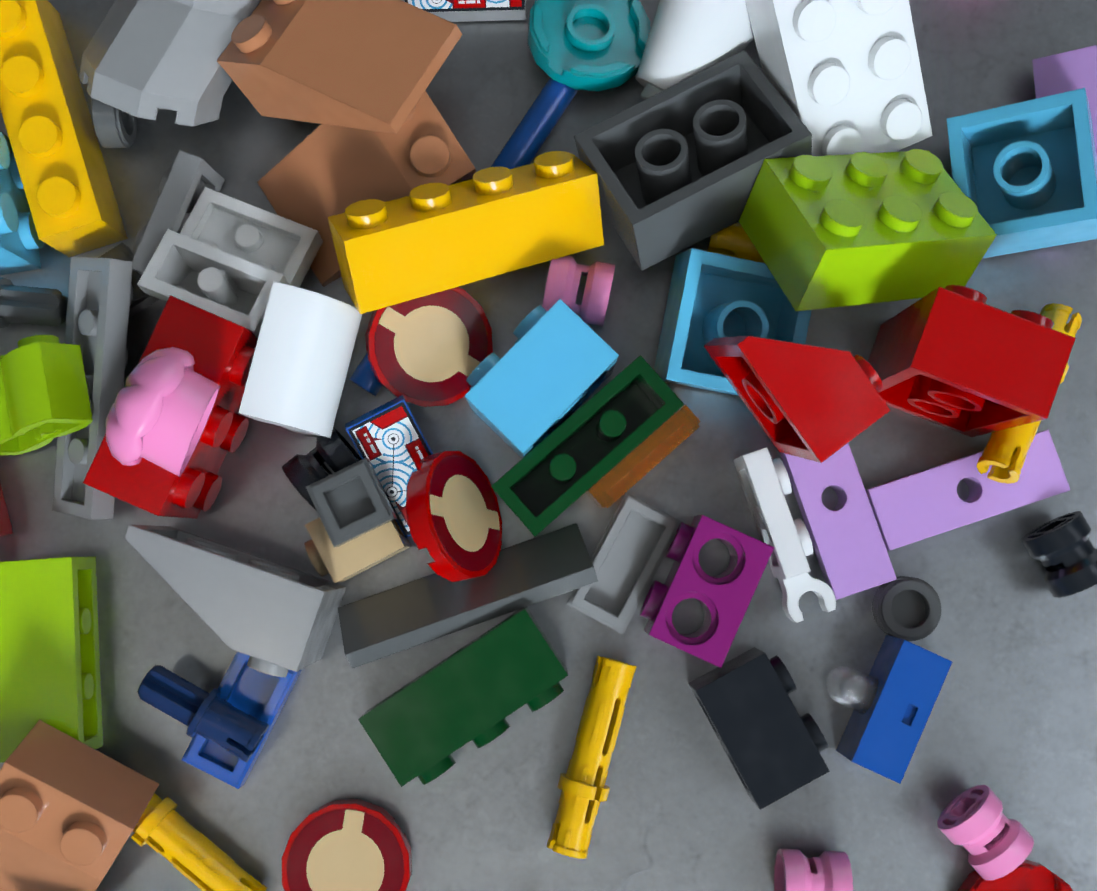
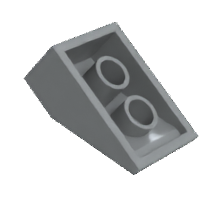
M128 525L124 539L230 649L250 656L247 666L268 675L286 677L288 670L297 672L322 659L338 614V607L341 606L347 588L346 586L171 526Z

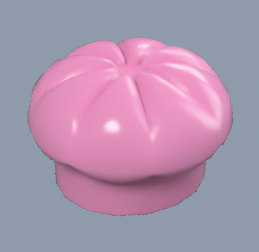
M171 347L152 352L144 357L126 379V387L118 392L115 403L112 404L106 418V442L112 456L122 465H137L144 458L179 477L185 470L207 424L220 389V385L194 372L193 365L195 361L188 351Z

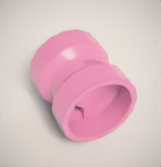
M570 255L551 260L542 307L548 311L561 299L574 313L580 315L585 323L603 326L615 264L596 261L588 266L576 263ZM581 276H586L587 280L582 305L576 304L580 280Z
M977 785L967 789L952 800L940 814L937 825L950 842L954 845H962L968 851L969 864L984 880H996L1014 871L1025 861L1032 851L1034 840L1020 822L1015 819H1008L1003 814L1002 801L988 786Z
M780 848L777 850L775 857L774 891H853V877L849 857L845 852L824 851L819 857L807 858L799 849Z

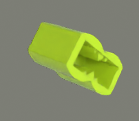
M34 335L20 339L17 342L18 348L5 355H0V455H20L34 451L49 444L53 438L79 431L92 423L93 418L80 345L60 343L59 338L54 335Z

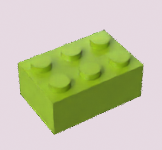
M922 149L881 153L856 152L854 154L826 156L800 155L789 158L764 159L739 220V223L796 312L923 298L938 287L945 288L947 285L965 286L997 235L978 212L976 204L961 191L945 171L941 160L929 150Z

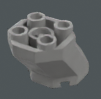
M115 0L83 52L79 79L82 84L88 83L86 91L91 98L138 118L156 120L158 109L177 111L175 124L194 127L218 120L223 96L230 86L232 79L217 60L232 41L231 35L235 27L252 14L261 0Z

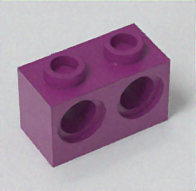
M705 515L694 516L691 525L684 522L679 524L676 531L677 534L666 553V557L674 560L671 570L664 584L656 580L653 582L639 615L648 619L644 628L648 635L721 668L774 547ZM712 539H717L724 543L730 553V562L727 569L717 576H709L702 570L699 564L700 549L706 542ZM695 598L704 609V621L701 627L693 633H678L672 623L673 610L682 600Z

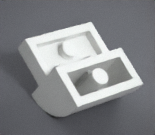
M205 187L181 232L177 233L167 229L137 285L144 293L167 302L171 295L248 329L258 338L273 281L300 287L323 241L318 230Z
M273 281L238 413L257 421L281 426L292 432L316 438L318 435L331 438L362 314L358 312L357 308L320 293Z

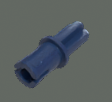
M155 665L146 674L137 691L141 700L187 725L186 734L188 736L194 737L196 734H199L227 749V751L241 758L246 763L257 749L269 728V724L260 721L250 714H246L220 698V690L214 688L208 693L161 665Z

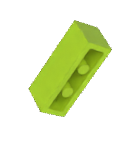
M96 556L0 562V763L8 759L39 720L95 750L103 747Z

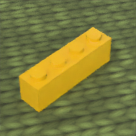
M0 0V110L39 240L64 255L71 257L128 239L60 13L48 0Z
M551 151L540 154L534 158V163L513 169L506 167L484 168L474 173L473 179L452 185L444 183L423 184L412 189L410 196L387 202L378 199L361 200L349 205L345 209V213L328 217L344 289L360 314L604 245L598 175L578 157L566 151Z

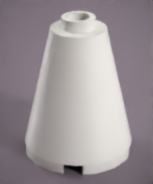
M660 0L636 75V80L645 87L640 97L646 100L743 51L754 39L745 0Z

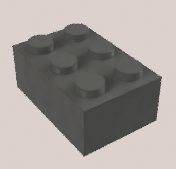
M745 50L574 135L579 159L598 175L601 209L642 271L739 222L764 159L812 155L811 132Z

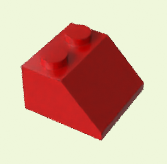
M754 336L713 338L704 345L707 352L779 452L822 463L891 411L878 393L883 388V383L875 369L860 355L852 356L850 351Z

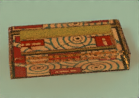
M687 405L683 406L589 489L586 494L600 509L609 508L700 427L698 424L701 421Z

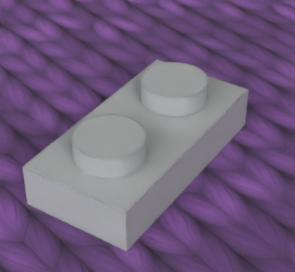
M179 150L173 166L163 174L158 186L159 199L148 224L138 232L133 245L132 269L142 275L167 229L177 233L181 232L204 188L207 187L220 192L225 179L202 158Z

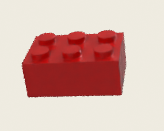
M947 285L945 288L938 287L881 324L868 362L875 369L883 383V388L878 393L888 406L969 437H976L1047 419L1076 338L1053 330L1054 322L1041 314L1025 310H1013L1011 313L987 305V297L977 290L960 285Z
M170 295L140 361L158 349L175 347L186 350L194 358V372L220 385L215 404L200 440L185 470L179 477L144 458L137 465H122L112 456L105 434L83 483L157 516L197 519L201 510L208 511L215 502L222 486V477L217 474L227 452L234 453L239 448L248 429L249 419L238 412L258 338L245 327Z

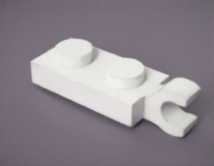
M767 447L733 459L762 542L774 547L768 562L774 578H778L783 595L782 606L786 616L795 623L804 621L803 614L799 608V599L807 591H812L817 595L822 611L830 612L836 610V598L830 586L819 579L812 578L808 574V572H811L806 556L813 554V546L802 519L797 518L793 520L785 495L791 494L792 488L788 473L781 459H771Z

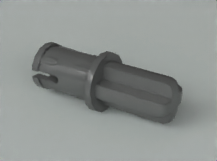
M0 278V328L8 327L11 323L54 327L65 323L68 298L63 296L61 291L58 289L13 285L11 280Z

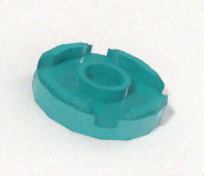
M536 0L530 9L527 44L536 64L553 80L576 90L599 92L621 86L637 74L651 30V21L642 2L639 0Z

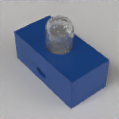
M886 635L869 674L851 666H839L833 669L826 679L827 692L835 702L853 710L836 751L851 762L901 784L952 665V661L907 640Z

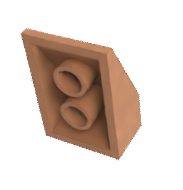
M261 0L252 14L235 27L231 35L232 41L218 58L217 62L261 116L397 134L461 38L462 33L457 24L402 0Z
M425 91L397 134L320 124L257 183L277 215L318 230L323 243L310 267L321 285L325 287L341 277L328 221L329 216L345 213V209L349 205L361 200L378 199L387 202L410 196L412 189L423 184L444 183L452 185L473 179V174L476 173V168Z
M39 720L8 757L0 770V891H96L134 830L159 783Z

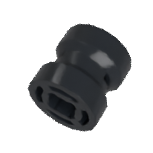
M333 427L331 438L317 437L316 447L307 455L296 454L282 466V470L300 495L316 510L306 486L333 474L324 462L334 472H337L362 460V458L341 433Z
M1081 511L1068 513L1046 522L1022 538V542L1031 558L1040 560L1045 567L1044 581L1055 598L1070 596L1097 584V549L1093 547L1089 540L1091 528Z

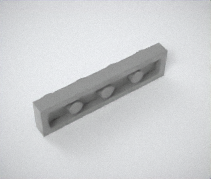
M71 256L64 344L80 345L93 421L90 425L79 431L57 438L52 511L89 520L113 519L115 497L88 486L83 481L106 434V418L110 408L115 403L118 392L123 389L124 371L128 364V349L126 345L129 307L133 299V286L131 283L132 261Z

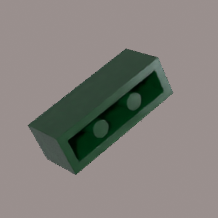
M640 355L491 487L536 537L685 404Z
M524 607L367 710L358 720L401 787L417 776L421 783L425 785L450 769L456 763L451 754L471 740L477 748H481L504 733L510 727L505 718L525 704L528 705L531 712H534L558 697L564 691L559 681L568 676V671L528 608Z

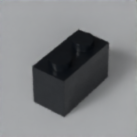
M754 647L724 663L721 668L717 667L688 683L747 794L760 810L830 772L820 754L821 751L828 748L826 739L809 713L801 717L799 716L788 695L797 690L796 685L786 666L777 655L768 659L765 652Z

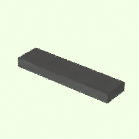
M577 523L500 550L496 564L484 576L451 582L434 573L338 607L344 653L351 667H359L598 582L594 566Z

